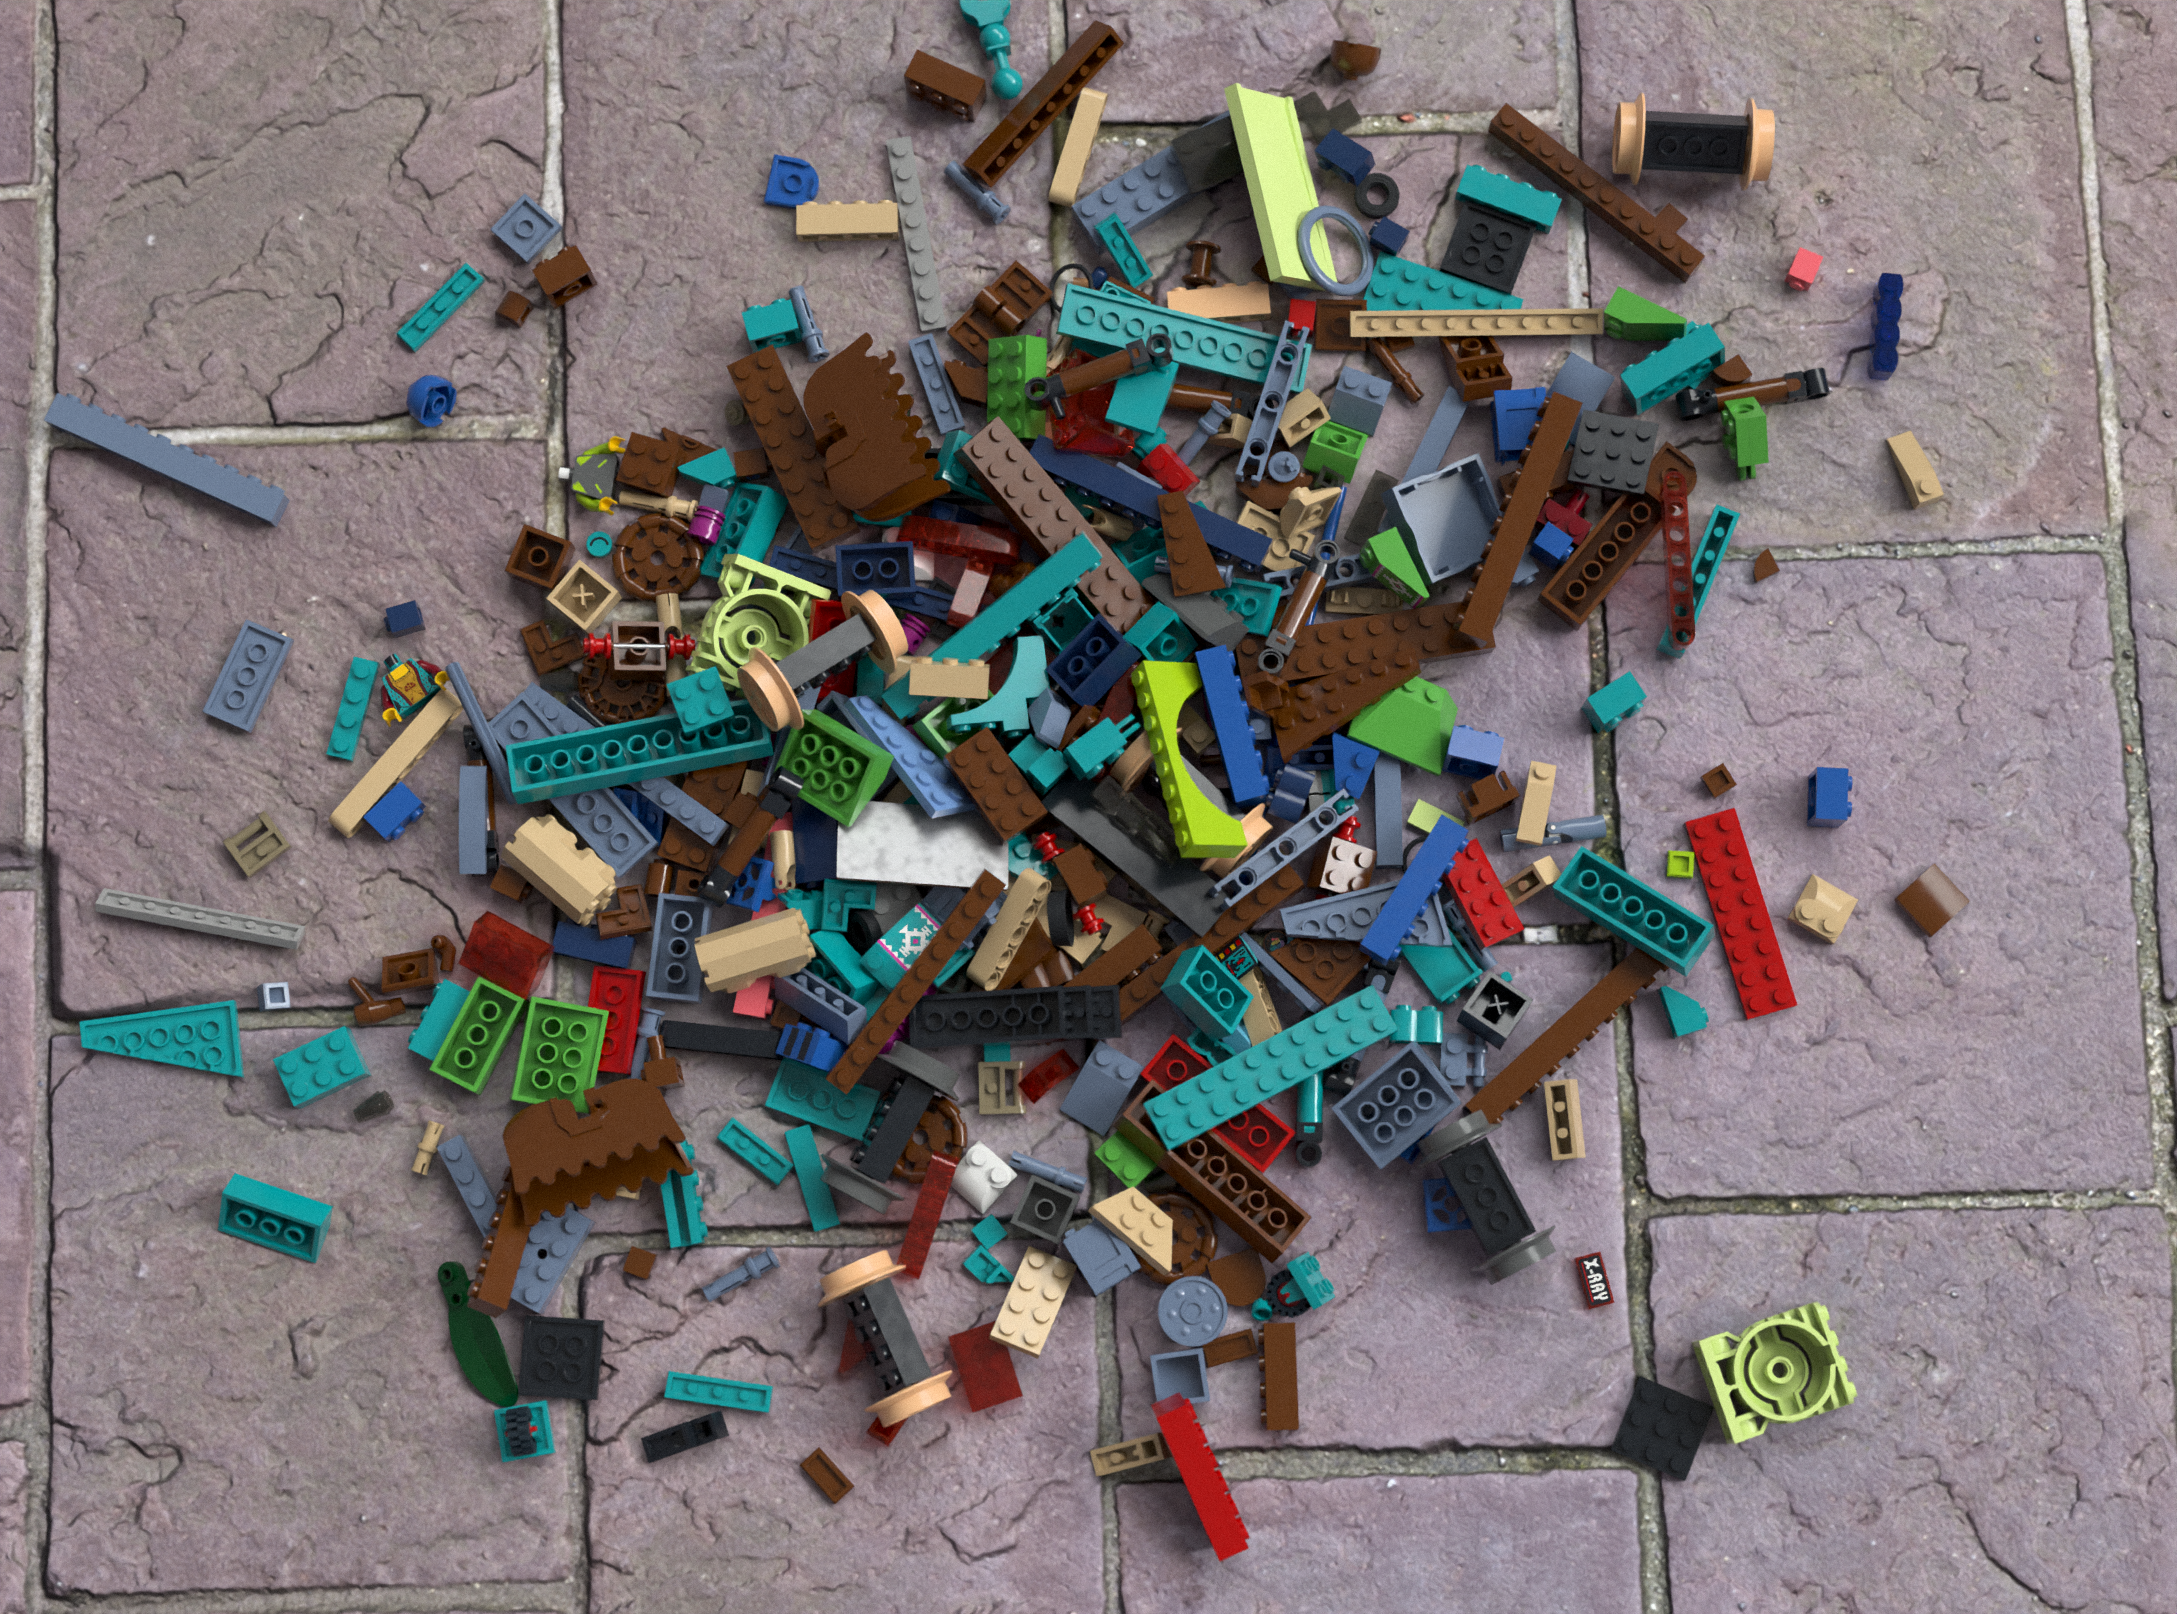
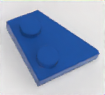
M1333 732L1331 739L1333 744L1334 788L1337 791L1345 789L1348 795L1360 799L1380 752Z

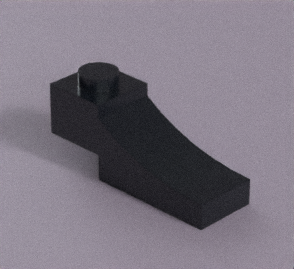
M717 1411L641 1438L648 1463H653L729 1436L722 1411Z

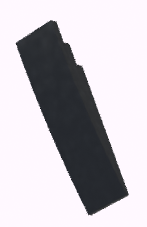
M1071 769L1041 802L1049 815L1089 848L1090 851L1155 908L1160 907L1175 922H1181L1199 939L1208 932L1224 913L1219 906L1224 902L1223 899L1228 897L1231 900L1233 898L1223 888L1218 892V896L1213 898L1208 890L1217 884L1188 858L1181 857L1180 852L1094 782L1086 777L1079 781Z
M1050 986L923 995L909 1012L910 1046L915 1049L1122 1038L1120 986Z

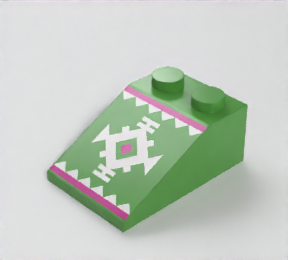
M1394 527L1366 541L1359 551V559L1365 569L1368 568L1372 576L1414 609L1420 608L1429 598V594L1397 528Z

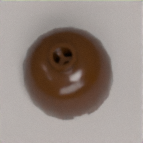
M1333 40L1331 62L1336 71L1344 74L1343 79L1358 81L1359 76H1368L1375 70L1380 59L1381 49L1358 43Z

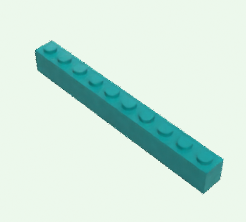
M1081 531L927 656L932 657V661L943 662V658H957L958 663H969V659H979L978 657L984 652L992 653L1001 645L998 642L1005 635L1008 638L1012 637L1021 629L1019 627L1020 623L1025 619L1030 622L1041 613L1039 610L1041 606L1045 603L1049 606L1061 597L1059 594L1061 590L1066 586L1068 589L1073 588L1081 581L1079 577L1086 570L1091 573L1101 565L1099 560L1102 558L1101 552L1084 531ZM910 670L881 694V697L900 720L905 716L911 718L920 710L918 705L925 700L931 702L937 697L909 695Z

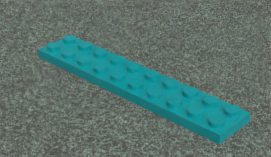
M1069 283L1066 285L1056 332L1058 335L1118 350L1126 349L1125 344L1141 338L1146 347V342L1151 335L1162 333L1171 340L1174 354L1173 362L1179 363L1182 366L1262 386L1265 385L1280 339L1279 336ZM1285 339L1287 343L1299 344V341ZM1305 343L1289 391L1290 393L1298 395L1303 391L1311 344ZM1157 348L1154 352L1161 353L1165 348ZM1285 352L1281 354V358L1284 361L1289 362L1294 359L1290 353Z
M1372 984L1145 1102L1143 1108L1169 1152L1396 1033L1398 1028Z

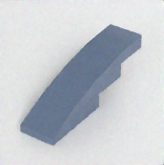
M460 766V874H486L487 872L486 846L488 844L487 818L489 816L487 766Z

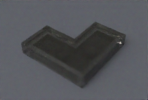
M1315 90L1294 101L1295 109L1317 145L1322 142L1332 128L1343 133L1362 122V118L1350 99L1330 110H1327Z

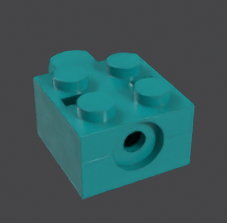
M1132 714L1116 726L1107 717L1065 749L1063 755L1068 760L1066 764L1079 781L1084 777L1090 780L1104 767L1102 765L1104 762L1107 761L1110 765L1125 752L1123 749L1127 743L1125 739L1141 727L1137 722L1121 734L1119 732L1135 719Z

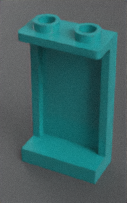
M1449 928L1448 932L1452 948L1399 944V947L1402 948L1401 953L1439 1005L1443 1002H1446L1448 1005L1460 997L1458 992L1464 987L1470 990L1480 983L1481 979L1479 977L1483 974L1481 968L1478 969Z

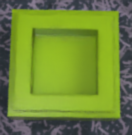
M1668 850L1666 877L1692 879L1694 852Z

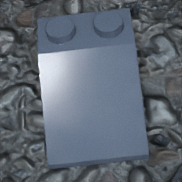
M1099 1040L1059 1110L1105 1136L1140 1078V1073L1144 1070V1066Z

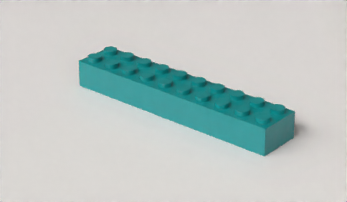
M744 699L730 702L735 719L687 737L678 714L671 713L506 745L512 793L517 803L523 804L772 756L774 754L770 730L757 716L748 700Z

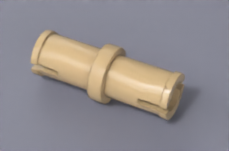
M428 1120L422 1142H419L417 1145L419 1150L411 1168L412 1171L424 1175L428 1174L433 1155L438 1152L437 1144L445 1125Z

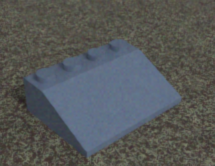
M1410 1042L1331 1109L1380 1170H1382L1461 1105L1462 1102L1417 1042Z

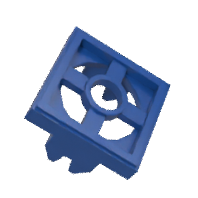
M752 857L732 886L731 894L725 904L759 912L762 900L771 901L776 899L777 896L772 893V889L777 888L775 878L770 877L774 862ZM753 864L759 870L758 880H754L751 875ZM740 880H747L744 887L740 885ZM750 887L755 888L750 898L742 900L746 890Z
M1446 1179L1422 1180L1427 1232L1471 1229L1466 1218L1458 1223L1457 1213L1461 1210L1460 1206L1453 1212L1445 1208V1199L1450 1196L1455 1197ZM1446 1185L1447 1195L1443 1197L1442 1201L1432 1202L1435 1192ZM1443 1209L1445 1213L1449 1214L1450 1224L1439 1220L1433 1210Z

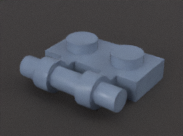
M1443 1032L1439 1071L1450 1086L1465 1087L1467 1076L1474 1077L1473 1087H1484V1077H1487L1485 1054H1488V1045H1486V1041L1476 1035L1475 1045L1468 1044V1034ZM1467 1053L1475 1054L1474 1068H1466Z

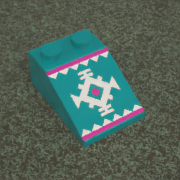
M918 903L882 936L859 961L891 992L941 924L921 903Z

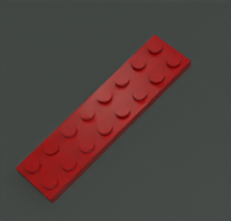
M1735 808L1685 822V829L1694 852L1746 1021L1797 1006L1798 1004Z

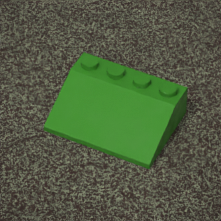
M801 709L804 726L800 730L791 728L775 771L778 767L783 766L803 778L804 784L797 796L847 827H851L885 780L894 755L819 710Z
M533 996L529 997L509 1100L537 1104L557 1097L558 1100H570L576 1112L589 1114L583 1090L595 1086L609 1011Z

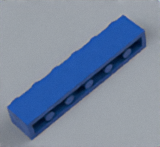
M1441 815L1361 942L1360 951L1385 966L1389 960L1393 962L1396 960L1402 950L1399 947L1402 939L1408 940L1415 929V926L1412 925L1417 916L1419 918L1423 917L1429 907L1426 903L1430 895L1436 896L1443 884L1439 880L1444 873L1449 875L1456 864V861L1453 860L1457 852L1462 854L1470 840L1466 839L1469 830Z

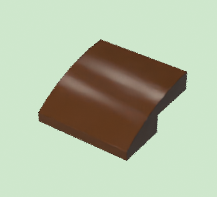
M1935 863L1894 899L1929 938L1970 902Z

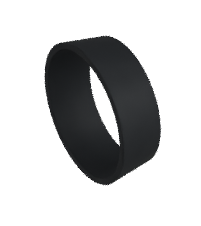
M1067 889L1049 893L1047 897L1048 926L1051 942L1054 946L1072 947L1074 944L1073 910L1070 894Z

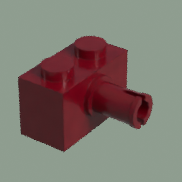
M1577 488L1565 507L1548 499L1534 525V528L1542 531L1547 522L1556 526L1573 538L1570 546L1574 548V552L1582 544L1593 525L1578 515L1590 496L1584 492L1578 501L1577 499L1582 490Z

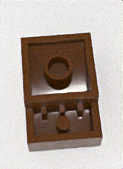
M1492 335L1438 336L1448 372L1463 402L1494 397L1493 393L1496 390H1511L1513 377L1504 365V353Z

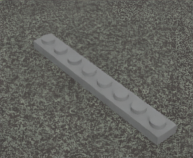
M911 136L886 140L921 331L923 334L947 329Z
M106 888L103 889L95 903V912L296 950L305 935V926Z

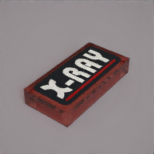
M1601 1252L1574 1258L1588 1310L1615 1303Z

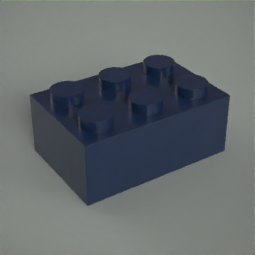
M913 541L835 545L839 601H841L842 594L846 591L860 596L868 590L875 591L884 600L916 598Z
M1098 613L1045 670L1082 707L1084 705L1094 706L1142 654L1114 625Z

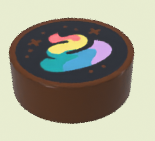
M1277 930L1269 932L1263 940V948L1268 954L1287 945L1286 934Z

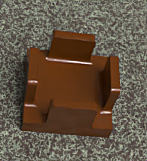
M1504 770L1499 772L1497 776L1504 791L1494 774L1471 785L1472 790L1468 791L1467 796L1473 807L1470 806L1463 791L1457 793L1456 798L1469 826L1515 804L1520 795L1516 787L1512 786Z

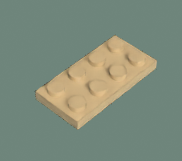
M1029 1246L989 1339L1038 1359L1077 1265Z

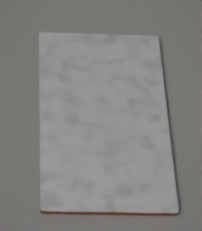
M869 801L851 827H847L838 821L836 878L839 880L969 889L985 868L1006 884L1002 891L1008 890V843L1004 846L1000 843L977 809L931 818L921 805Z

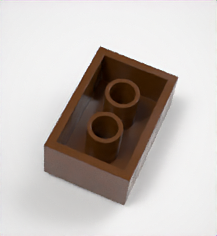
M916 50L904 74L906 91L912 99L922 102V100L927 101L936 110L941 112L947 110L954 113L957 119L964 122L969 120L975 123L987 98L985 79L920 50Z

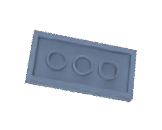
M246 619L202 712L251 733L294 640Z

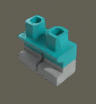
M1334 769L1305 771L1315 775L1307 796L1309 814L1339 792L1334 788ZM1349 796L1346 800L1343 798L1339 802L1336 801L1332 804V808L1341 816L1343 813H1346L1345 807H1351L1355 804L1354 797ZM1319 814V821L1328 820L1325 815Z

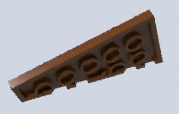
M1414 646L1290 687L1289 693L1281 695L1282 705L1273 709L1274 717L1272 719L1284 763L1293 759L1292 755L1301 749L1305 751L1311 747L1312 742L1322 735H1329L1361 713L1360 710L1370 703L1374 705L1380 701V697L1391 689H1398L1422 673Z
M1298 937L1280 949L1269 953L1270 957L1326 1006L1332 1003L1372 958L1359 950L1361 942Z

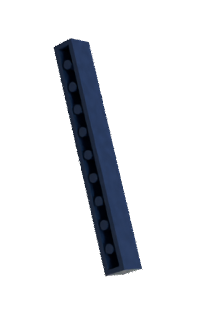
M1041 434L1038 435L1030 454L1057 486L1062 488L1069 486L1075 489L1078 495L1087 499L1091 496L1099 500L1098 503L1108 509L1115 507L1122 510V514L1130 519L1135 520L1137 517L1146 521L1145 524L1152 529H1163L1157 495L1170 492ZM1187 501L1209 550L1215 552L1217 558L1229 562V560L1239 563L1238 566L1248 572H1253V570L1260 572L1272 547V538Z

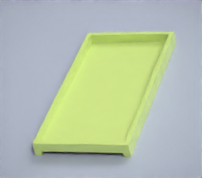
M1238 83L1224 88L1270 281L1326 291L1309 275L1299 253L1298 231L1301 221L1310 210L1319 205L1293 98L1289 96L1281 98L1242 88L1241 84ZM1319 219L1314 223L1310 232L1311 250L1320 269L1326 276L1337 282L1323 221Z

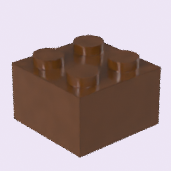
M576 245L561 249L557 256L550 260L544 259L540 261L536 268L532 270L554 310L598 285L590 267Z
M631 432L616 480L625 487L669 498L673 494L680 472L678 467L682 465L686 451L679 445Z
M524 524L504 571L510 578L551 593L564 578L576 548L568 540Z

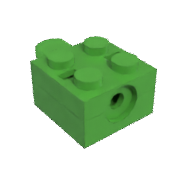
M1755 397L1724 401V410L1721 411L1722 425L1726 428V434L1722 435L1723 447L1728 449L1730 459H1734L1736 463V473L1739 481L1746 480V471L1749 479H1755V465L1769 463L1766 414Z

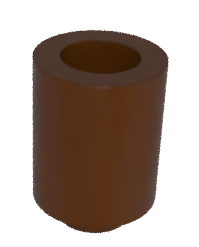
M654 859V863H648L644 895L659 897V893L670 894L674 867L669 865L668 860Z

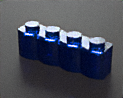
M1882 273L1873 288L1872 297L1875 307L1871 313L1873 331L1869 338V349L1872 355L1867 363V373L1870 379L1888 381L1898 365L1896 346L1900 339V329L1897 323L1902 314L1899 298L1904 288L1901 274Z

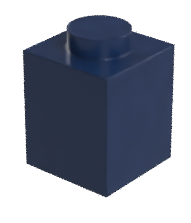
M1383 216L1380 223L1375 221L1368 234L1371 235V246L1397 257L1408 240L1410 231Z
M415 600L385 609L387 617H384L386 629L388 632H392L396 638L426 629L420 606Z

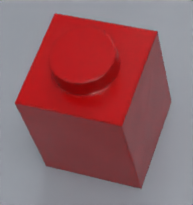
M1291 299L1288 321L1294 323V327L1290 329L1287 335H1292V338L1300 340L1301 337L1297 336L1298 332L1302 331V327L1305 326L1310 328L1307 337L1312 338L1316 301Z

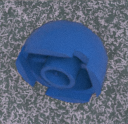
M437 375L420 377L408 389L406 401L408 411L418 422L426 427H435L443 422L440 418L445 411L448 414L451 413L456 402V389L452 387L453 384L443 377Z

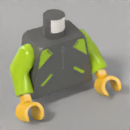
M613 436L609 442L584 451L582 455L576 456L574 468L561 466L559 469V481L572 483L571 491L576 496V500L590 512H605L610 516L614 514L609 508L617 504L615 501L616 478L620 467V459L614 453H625V449L619 447V444L625 441L623 438Z

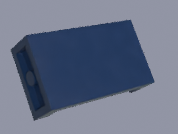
M796 796L791 801L796 884H804L806 889L822 888L824 879H837L838 820Z

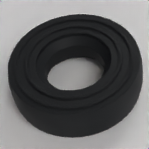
M1382 173L1367 175L1355 188L1354 192L1356 207L1364 216L1372 219H1382L1383 216L1387 217L1393 213L1400 197L1396 182L1388 175ZM1379 187L1386 192L1387 198L1384 203L1374 205L1369 202L1367 193L1371 188Z
M857 908L848 913L847 932L844 931L845 937L856 952L865 955L882 937L880 925L876 917L867 909ZM860 925L863 927L865 931L866 939L861 933Z

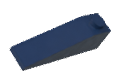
M1347 733L1339 734L1344 737H1347ZM1331 736L1316 739L1312 742L1311 747L1305 751L1301 749L1292 755L1293 759L1287 763H1284L1279 745L1267 747L1269 773H1276L1278 768L1283 769L1285 764L1303 771L1334 769Z

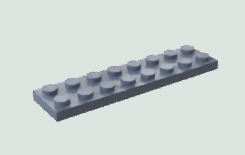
M524 692L518 695L488 723L494 738L505 750L506 745L562 735ZM609 787L549 798L604 862L614 869L619 878H622L659 844Z

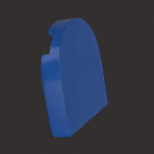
M774 154L764 203L796 209V205L812 202L819 191V178L815 169L805 160Z

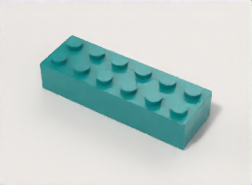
M1583 846L1580 847L1552 887L1555 898L1687 977L1715 936L1714 925Z

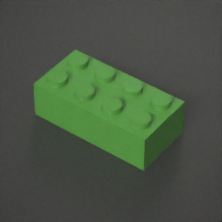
M1021 335L989 339L987 423L999 416L1020 442L1036 441L1039 434L1045 436L1046 410L1036 411L1032 409L1027 402L1024 388L1026 383L1032 378H1046L1047 338ZM1038 391L1033 396L1040 397L1044 392Z
M478 976L430 1070L481 1095L521 1020L528 1002Z

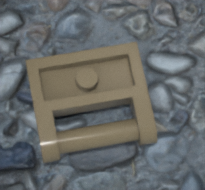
M265 810L258 815V819L232 838L228 837L223 841L249 878L292 848ZM264 826L268 828L267 832L241 851L238 849V845Z
M978 1062L979 1114H1027V1108L1024 1106L1023 1070H1026V1062ZM1005 1070H1013V1106H1006Z

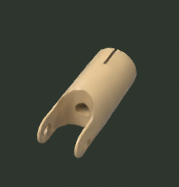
M1082 505L1094 512V521L1090 526L1096 532L1120 541L1129 539L1132 534L1130 531H1133V522L1131 520L1092 505Z
M793 831L771 832L770 843L772 862H774L773 874L775 876V885L778 889L785 888L787 891L794 889L796 886V862Z

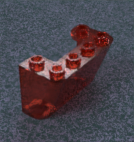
M1076 348L1055 369L1050 371L1046 377L1099 358ZM1117 380L1060 400L1066 414L1063 420L1056 419L1050 405V422L1055 449L1122 458L1135 447L1133 430L1125 428L1121 433L1115 435L1114 424L1105 422V417L1114 394L1113 386Z

